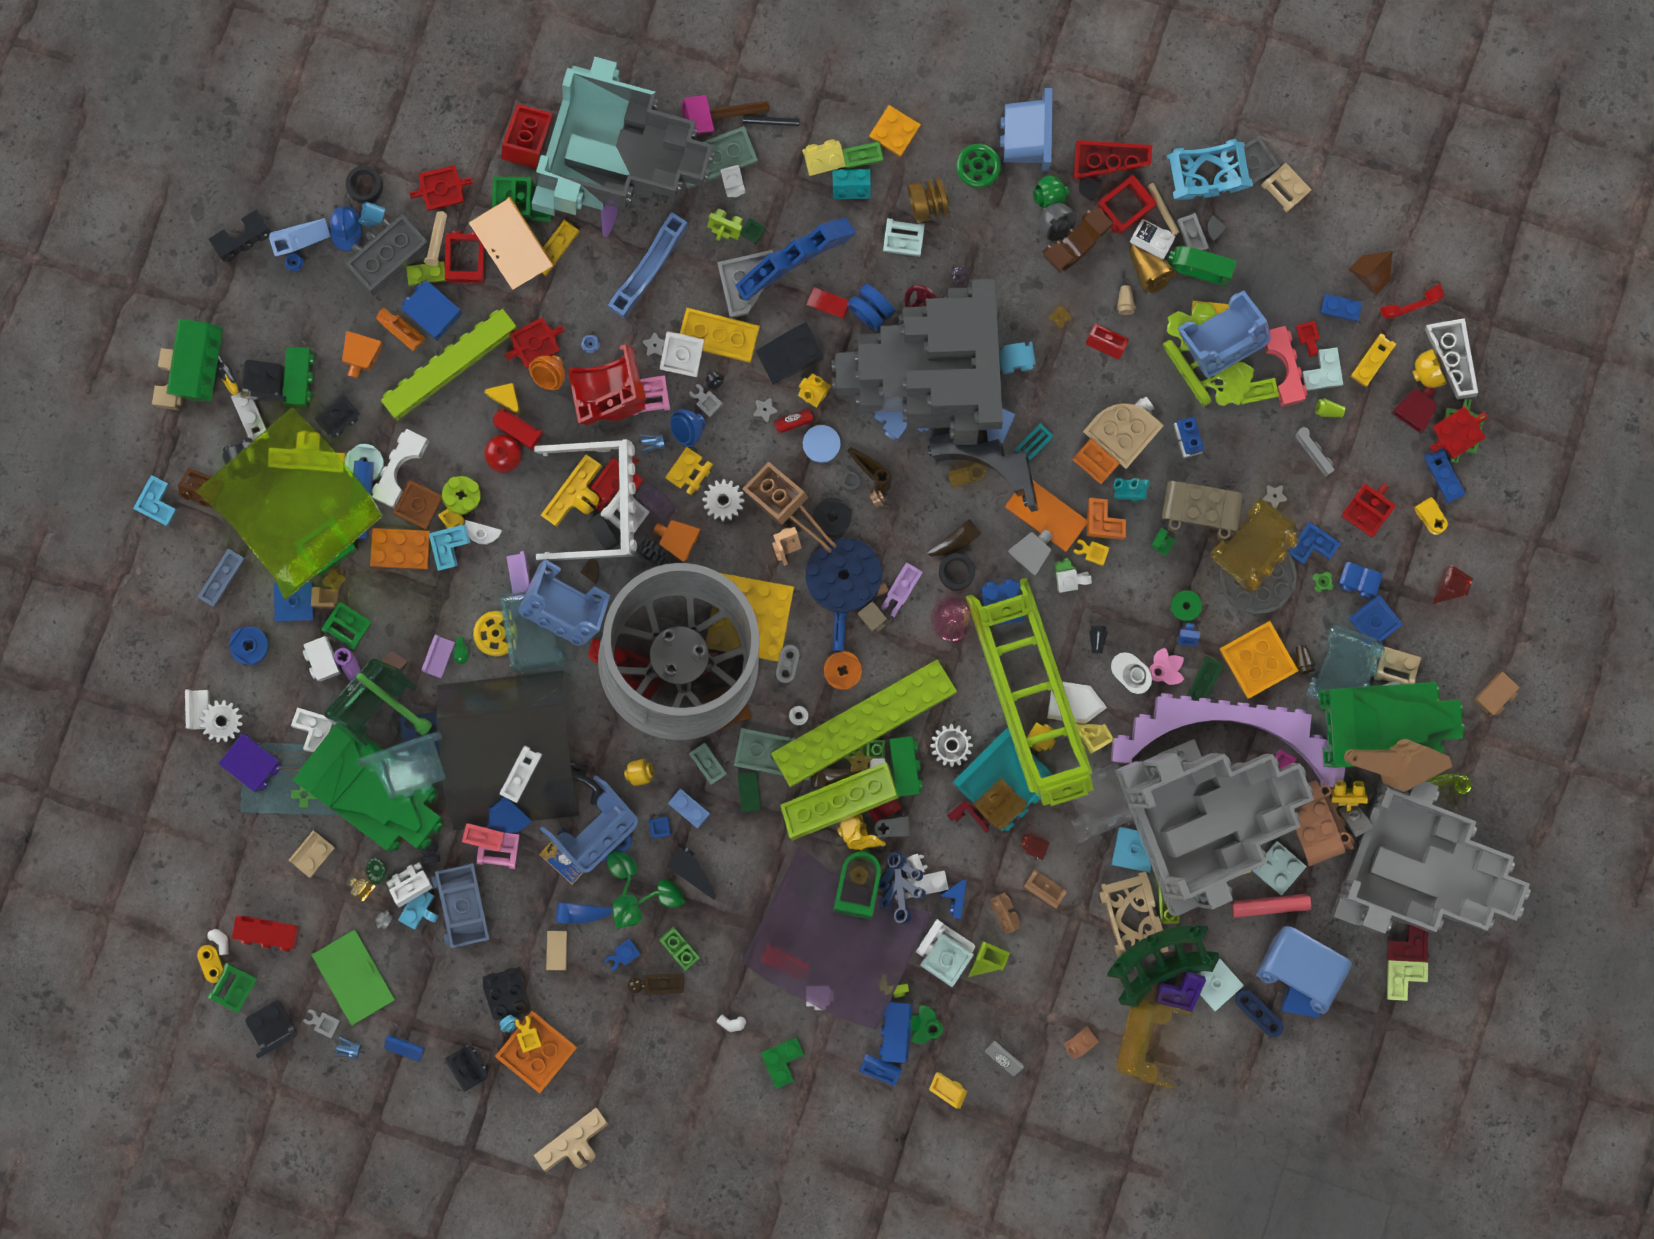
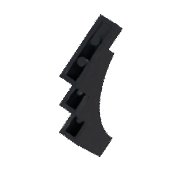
M950 433L929 438L928 452L930 457L933 456L936 462L967 460L985 465L1000 474L1010 484L1018 497L1022 496L1025 507L1028 506L1031 512L1039 510L1029 458L1025 451L1005 456L1003 445L999 439L979 444L977 439V444L954 445V439H950Z

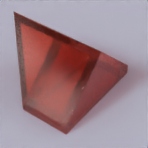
M1454 566L1446 567L1443 571L1433 604L1460 596H1467L1473 578Z

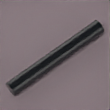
M743 116V123L799 126L800 119Z

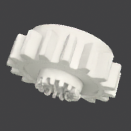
M723 479L722 484H719L716 480V486L714 487L709 484L710 491H704L707 498H702V501L707 503L703 507L705 510L709 509L708 516L713 514L714 520H717L719 517L722 522L725 521V518L731 521L733 515L738 517L737 511L743 510L740 504L745 503L744 499H740L743 496V492H737L739 486L733 487V481L726 484L725 479ZM720 497H727L729 502L726 505L719 504L718 500Z
M225 700L222 701L221 705H219L218 701H214V706L207 705L208 711L202 710L205 716L199 718V720L203 721V724L199 727L205 728L203 735L209 734V740L214 737L216 738V743H219L222 738L224 742H227L228 736L231 739L235 738L233 732H240L237 726H242V723L238 722L242 715L236 714L239 710L238 708L232 709L233 703L227 706ZM219 716L225 718V726H218L215 721L216 718Z
M950 724L949 729L942 726V732L936 731L938 737H932V740L935 741V744L930 745L931 748H935L932 755L937 754L936 761L938 762L942 759L944 766L947 762H950L951 767H953L954 762L961 765L960 760L967 761L965 755H971L972 753L968 750V748L973 746V744L968 743L971 736L966 737L967 730L961 732L960 726L956 729H953L952 724ZM948 741L956 742V750L950 751L947 749L946 743Z

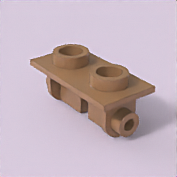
M1005 892L990 899L991 908L997 914L999 925L1005 934L1021 928V922L1016 911L1010 914L1008 910L1014 907Z

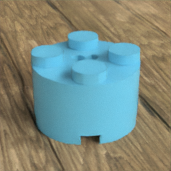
M1025 342L1005 345L1002 350H999L1000 371H1002V374L1014 373V369L1021 368V371L1033 369L1036 361L1032 342H1029L1028 346L1025 345Z

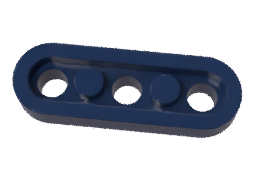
M1241 990L1236 994V1005L1266 1035L1278 1037L1282 1034L1284 1029L1282 1021L1251 991ZM1243 996H1246L1248 998V1001L1246 1003H1242L1241 998ZM1257 1010H1261L1262 1015L1260 1017H1257L1255 1015V1012ZM1272 1023L1276 1025L1274 1031H1271L1269 1028Z

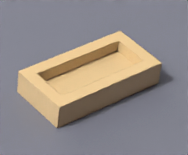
M547 931L546 970H566L567 931Z

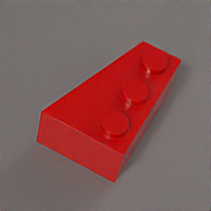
M236 915L231 939L241 940L240 943L252 945V942L259 943V947L271 949V946H277L280 951L290 952V949H296L301 926L245 915Z

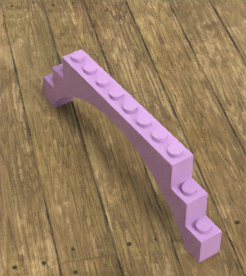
M1161 693V697L1158 696L1155 699L1153 719H1151V715L1144 714L1134 718L1132 740H1129V736L1118 735V738L1112 739L1110 762L1130 764L1132 763V758L1142 748L1173 729L1196 722H1236L1261 729L1288 744L1310 765L1320 780V786L1328 785L1330 788H1333L1335 781H1344L1345 767H1323L1322 748L1328 747V740L1323 739V735L1314 734L1309 738L1312 714H1306V710L1295 709V712H1287V708L1276 707V710H1270L1266 705H1257L1256 708L1249 707L1248 703L1240 702L1236 706L1230 705V701L1218 700V703H1211V699L1199 698V701H1193L1192 697L1180 696V699L1172 698V694Z

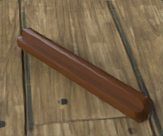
M768 101L709 110L712 120L769 112L770 107Z

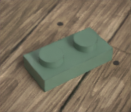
M705 743L689 753L711 785L727 775Z

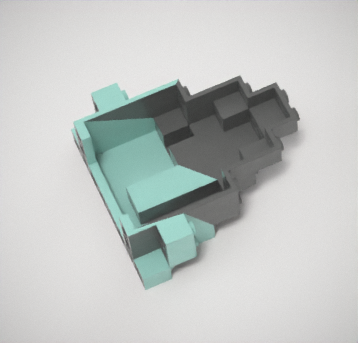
M594 57L591 70L573 66L572 69L567 68L562 84L563 100L546 156L541 155L536 171L537 187L532 201V210L553 216L556 210L576 215L577 210H581L583 205L604 210L605 205L626 210L627 204H631L633 193L652 199L654 192L675 198L676 193L681 192L683 182L703 186L704 180L708 181L710 170L707 168L709 163H713L715 152H712L713 145L695 140L698 129L695 128V121L659 112L657 107L659 100L656 99V92L619 82L620 70H617L616 62Z

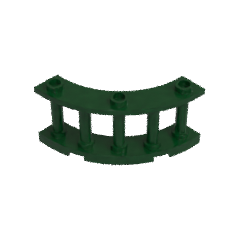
M1188 925L1166 929L1147 936L1126 950L1107 973L1108 977L1120 978L1125 989L1118 999L1120 1005L1138 1008L1141 1001L1152 990L1151 987L1159 981L1164 982L1177 976L1178 972L1188 970V972H1213L1220 956L1218 952L1207 951L1203 938L1208 931V926ZM1182 943H1195L1198 952L1186 953ZM1174 945L1178 955L1164 960L1160 949ZM1153 953L1157 963L1145 970L1141 960ZM1135 967L1138 976L1130 983L1127 976Z

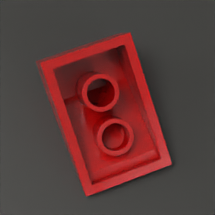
M517 104L502 143L501 160L537 169L540 157L543 154L553 113Z

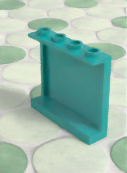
M1008 727L952 782L972 803L980 798L1000 778L1027 802V806L1031 802L1036 804L1040 800L1035 792L1032 793L1028 789ZM1032 754L1040 777L1045 778L1053 775ZM1025 807L1024 811L1021 814L1016 815L1011 820L1010 824L1006 828H1002L1000 831L1002 832L1004 829L1006 831H1009L1015 825L1013 820L1017 816L1022 818L1029 810Z

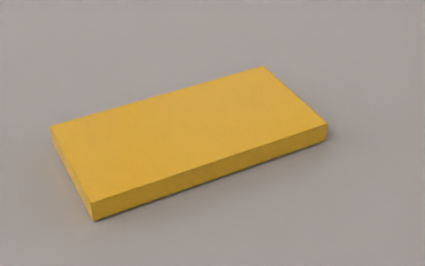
M686 308L680 334L705 339L704 352L751 363L760 326Z

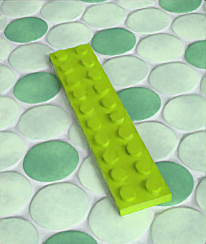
M937 659L772 752L771 756L791 788L955 695L957 691Z

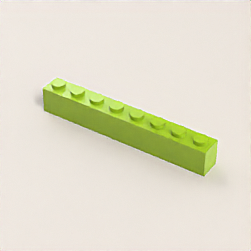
M504 309L491 313L487 321L479 322L474 327L475 330L471 333L463 334L459 338V342L455 345L450 344L447 346L443 354L431 358L427 366L418 368L414 371V375L411 378L403 379L398 384L399 387L395 390H389L383 395L384 398L381 401L396 421L400 420L509 338V334L518 330Z

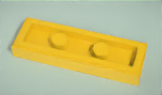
M565 219L543 247L554 265L580 233V230ZM553 267L543 271L542 274L547 276Z

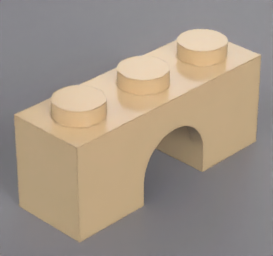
M161 348L158 367L161 370L170 371L173 350ZM168 384L165 386L155 385L152 404L157 408L179 410V406L183 404V398L166 394Z

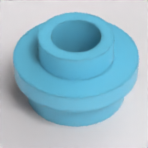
M512 1015L505 1017L499 1024L501 1031L510 1033L516 1029L515 1020L517 1018Z

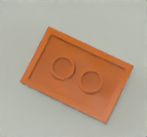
M373 528L370 566L428 570L430 552L429 533L431 532Z

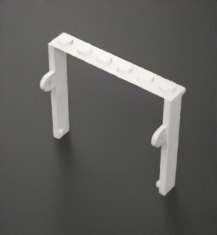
M624 439L622 441L534 446V452L543 454V456H548V453L593 450L597 452H610V449H619L621 549L564 553L545 552V554H536V560L556 561L634 556L637 543L634 540L636 522L634 521L633 513L636 512V504L633 501V494H635L636 488L633 482L635 465L632 463V456L635 454V448L632 442Z

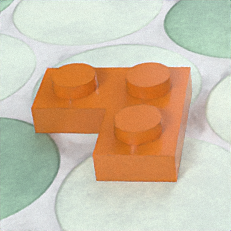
M1089 498L1087 500V536L1124 540L1126 538V519L1108 518V499Z

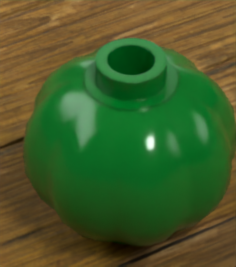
M1056 176L1043 177L1033 190L1034 202L1042 209L1055 203L1064 204L1066 196H1069L1068 186L1064 185Z

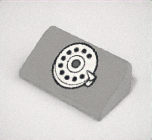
M995 1040L985 1049V1053L1012 1076H1015L1024 1068L1022 1063Z

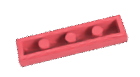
M1307 894L1231 901L1230 906L1232 917L1236 918L1311 910V898Z

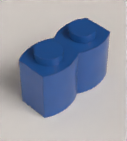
M1345 562L1337 585L1341 586V590L1350 593L1354 590L1360 592L1359 596L1370 599L1371 596H1376L1383 574L1354 563Z

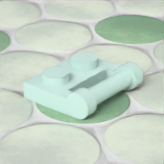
M887 218L883 252L920 257L925 223H905ZM893 228L916 231L918 235L892 233L891 230Z

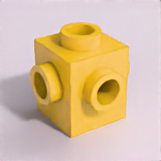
M812 373L808 379L804 378L800 383L799 388L801 390L798 396L817 408L826 397L831 385Z
M1036 722L1026 739L1054 729L1047 724L1042 726ZM1054 738L1033 744L1031 748L1038 752H1041V750L1045 752L1047 749L1051 750L1057 740Z

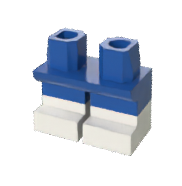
M1195 416L1176 421L1177 423L1173 425L1177 439L1182 440L1178 443L1183 459L1202 454L1204 447Z

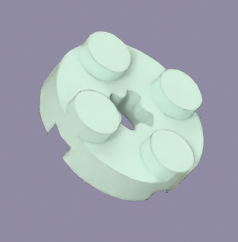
M369 444L355 446V448L347 453L345 458L347 472L353 478L354 460L363 461L366 458L367 462H374L373 480H377L384 468L382 454Z

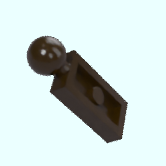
M684 973L644 975L645 981H641L639 978H632L628 982V989L632 993H639L642 989H645V995L684 993Z

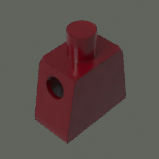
M1425 387L1422 392L1414 389L1391 413L1421 434L1426 429L1437 407V403L1431 399L1436 390L1430 387Z

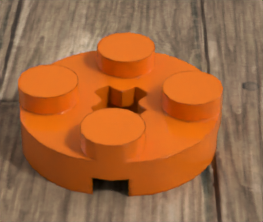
M837 652L831 655L824 665L825 679L830 686L838 690L852 688L859 682L862 675V668L858 658L850 652ZM844 665L847 667L848 674L840 676V672L837 669L838 667L842 668Z

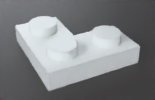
M297 708L291 726L309 732L303 750L313 753L332 729L335 719Z

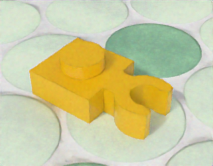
M1077 540V543L1081 544L1083 549L1080 551L1074 549L1073 552L1076 555L1086 554V561L1100 566L1104 565L1109 547L1093 541L1088 546L1085 541Z
M525 1016L527 1021L525 1025H521L519 1019L515 1020L516 1026L522 1031V1033L517 1034L523 1053L542 1046L536 1027L530 1029L531 1019L529 1016Z

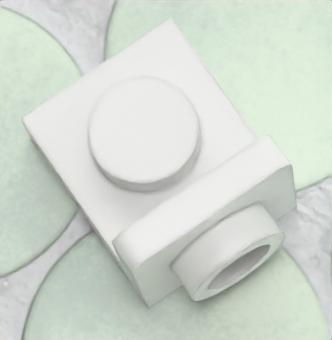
M739 165L720 169L727 197H738L746 193Z

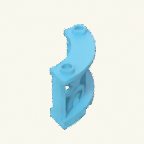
M1236 139L1226 141V144L1197 150L1174 149L1173 153L1167 155V159H1170L1175 185L1174 199L1190 200L1202 195L1203 198L1220 196L1219 192L1222 191L1223 193L1226 191L1233 193L1252 187L1253 183L1252 179H1249L1244 152V142H1237ZM1236 150L1238 162L1233 165H1229V163L1233 160L1234 155L1231 158H1228L1226 154L1230 151ZM1180 160L1187 161L1188 164H1182L1183 169L1187 170L1188 173L1182 171ZM1205 161L1212 162L1223 169L1215 176L1213 185H1209L1204 177L1195 174L1199 166ZM1238 166H1239L1241 178L1239 177V175L1237 174V172L1234 170V169H1235L1236 167H1238ZM1227 173V175L1223 177L1226 178L1227 181L1220 182V176ZM1199 180L1201 181L1202 185L1196 186L1195 182Z

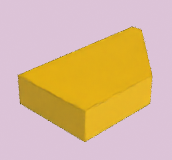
M448 509L438 515L447 529L465 525V519L462 515L454 514Z

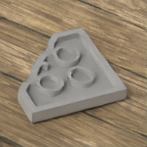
M773 250L717 262L730 318L749 314L764 289H761L750 300L745 301L735 285L768 254L773 253Z

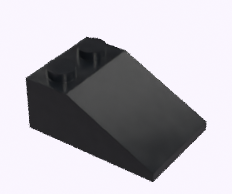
M807 322L787 331L756 350L772 385L824 360L823 354Z

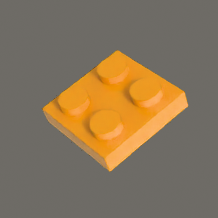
M889 105L870 133L869 138L879 142L881 146L901 157L921 127V124Z

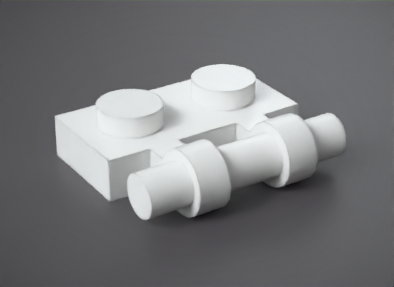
M420 862L415 865H409L405 871L392 875V878L386 881L388 887L391 888V895L398 907L403 906L433 888L426 873L423 870L420 871L423 869Z

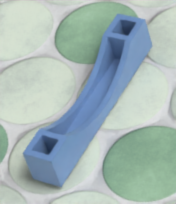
M671 212L640 264L609 302L608 308L610 311L626 320L689 228L688 222Z

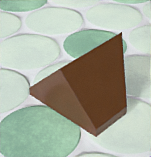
M1393 251L1362 255L1349 271L1377 295L1390 282Z

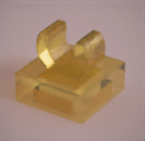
M353 877L349 882L354 887L350 893L362 901L366 899L375 887L374 884L363 877L360 880Z

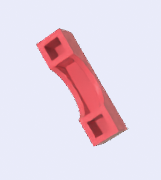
M1286 326L1269 330L1271 340L1264 346L1265 353L1280 358L1286 368L1285 380L1277 387L1280 407L1301 403L1306 399L1307 390L1305 385L1301 383L1302 372L1300 367L1296 365L1297 354L1295 349L1291 347V333L1289 330L1287 331Z

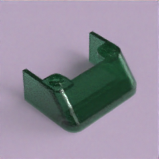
M378 659L370 660L359 672L392 697L401 696L405 692L406 687L412 690L417 689L397 667ZM355 676L326 709L324 716L353 741L366 747L368 743L363 738L367 735L368 727L365 723L383 704L384 700L358 681Z

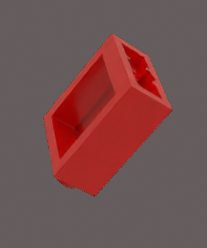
M1132 175L1101 199L1096 207L1113 222L1110 229L1114 233L1117 232L1119 235H1122L1151 212L1157 203L1136 177ZM1128 187L1144 208L1122 225L1106 204Z
M452 231L451 234H446L444 277L446 282L485 283L486 249L476 233L462 234L459 231ZM452 241L479 242L478 272L451 271Z

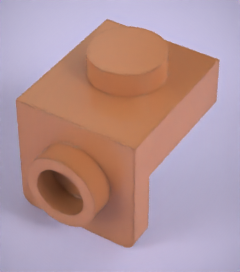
M1087 1026L1073 1038L1066 1041L1064 1046L1067 1052L1074 1059H1077L1087 1053L1099 1041Z

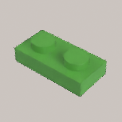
M879 142L842 149L846 169L883 162Z

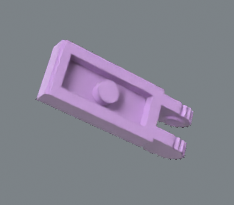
M906 562L889 590L888 597L883 603L881 610L885 611L891 599L898 602L891 612V616L895 617L923 572Z

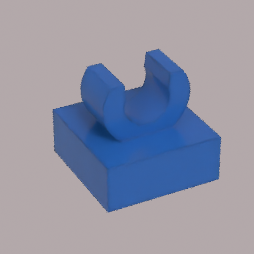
M1186 623L1185 629L1180 630L1178 645L1197 647L1200 632L1194 631V624Z

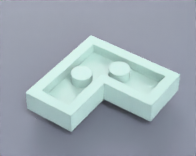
M1338 348L1318 350L1320 369L1302 371L1303 385H1305L1306 390L1342 386L1343 379Z

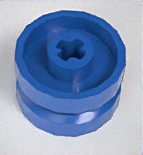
M864 284L858 290L860 297L853 296L847 302V306L859 320L870 329L878 332L881 326L884 325L882 318L889 319L895 313V309L876 289L868 284Z

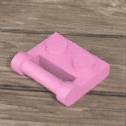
M665 375L640 379L643 382L646 399L660 396L663 398L662 402L645 404L646 409L641 412L660 409L670 410Z
M505 833L500 852L511 853L510 859L485 856V850L491 849L479 847L477 864L509 866V869H515L520 835Z

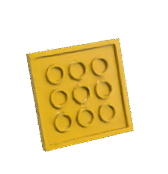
M720 573L742 591L752 606L759 630V659L778 662L781 650L783 649L794 587ZM712 606L710 618L719 613L717 607ZM725 617L708 628L706 637L708 649L729 652L741 646L738 632L730 619Z

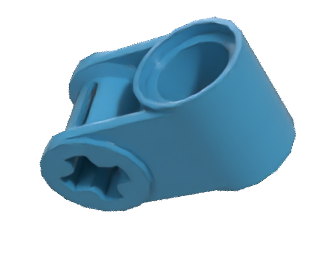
M369 202L363 203L361 218H359L358 223L369 227L380 224L385 208Z

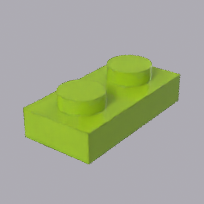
M444 261L439 262L438 266L427 264L406 266L409 286H418L426 280L430 284L446 282L444 279Z
M1275 378L1252 382L1250 391L1243 395L1244 401L1241 402V405L1279 397Z

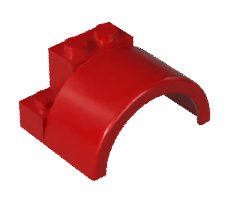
M621 345L620 349L624 350V356L612 363L590 368L573 367L568 370L579 424L590 425L601 419L617 422L646 409L643 382L640 381L635 352L631 346Z

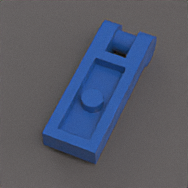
M1441 448L1434 454H1425L1424 459L1446 503L1464 496L1465 492L1446 457L1444 449ZM1437 459H1439L1441 462V464L1438 466H1436L1434 462Z

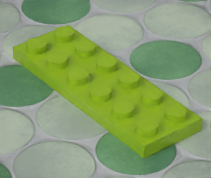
M884 762L783 803L780 806L789 837L793 841L899 797L887 762Z

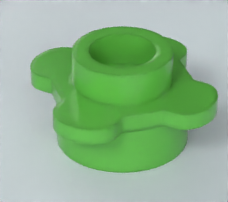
M1330 572L1313 575L1316 585L1315 591L1321 592L1325 589H1333Z

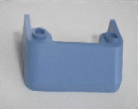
M596 775L593 779L604 790L597 800V805L602 813L576 838L566 832L559 834L555 838L543 826L540 828L553 845L577 869L584 873L593 870L638 824L634 813L613 789Z

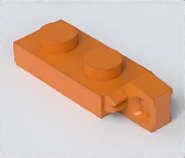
M385 308L379 311L376 319L412 351L425 343L426 338L401 316L392 315Z

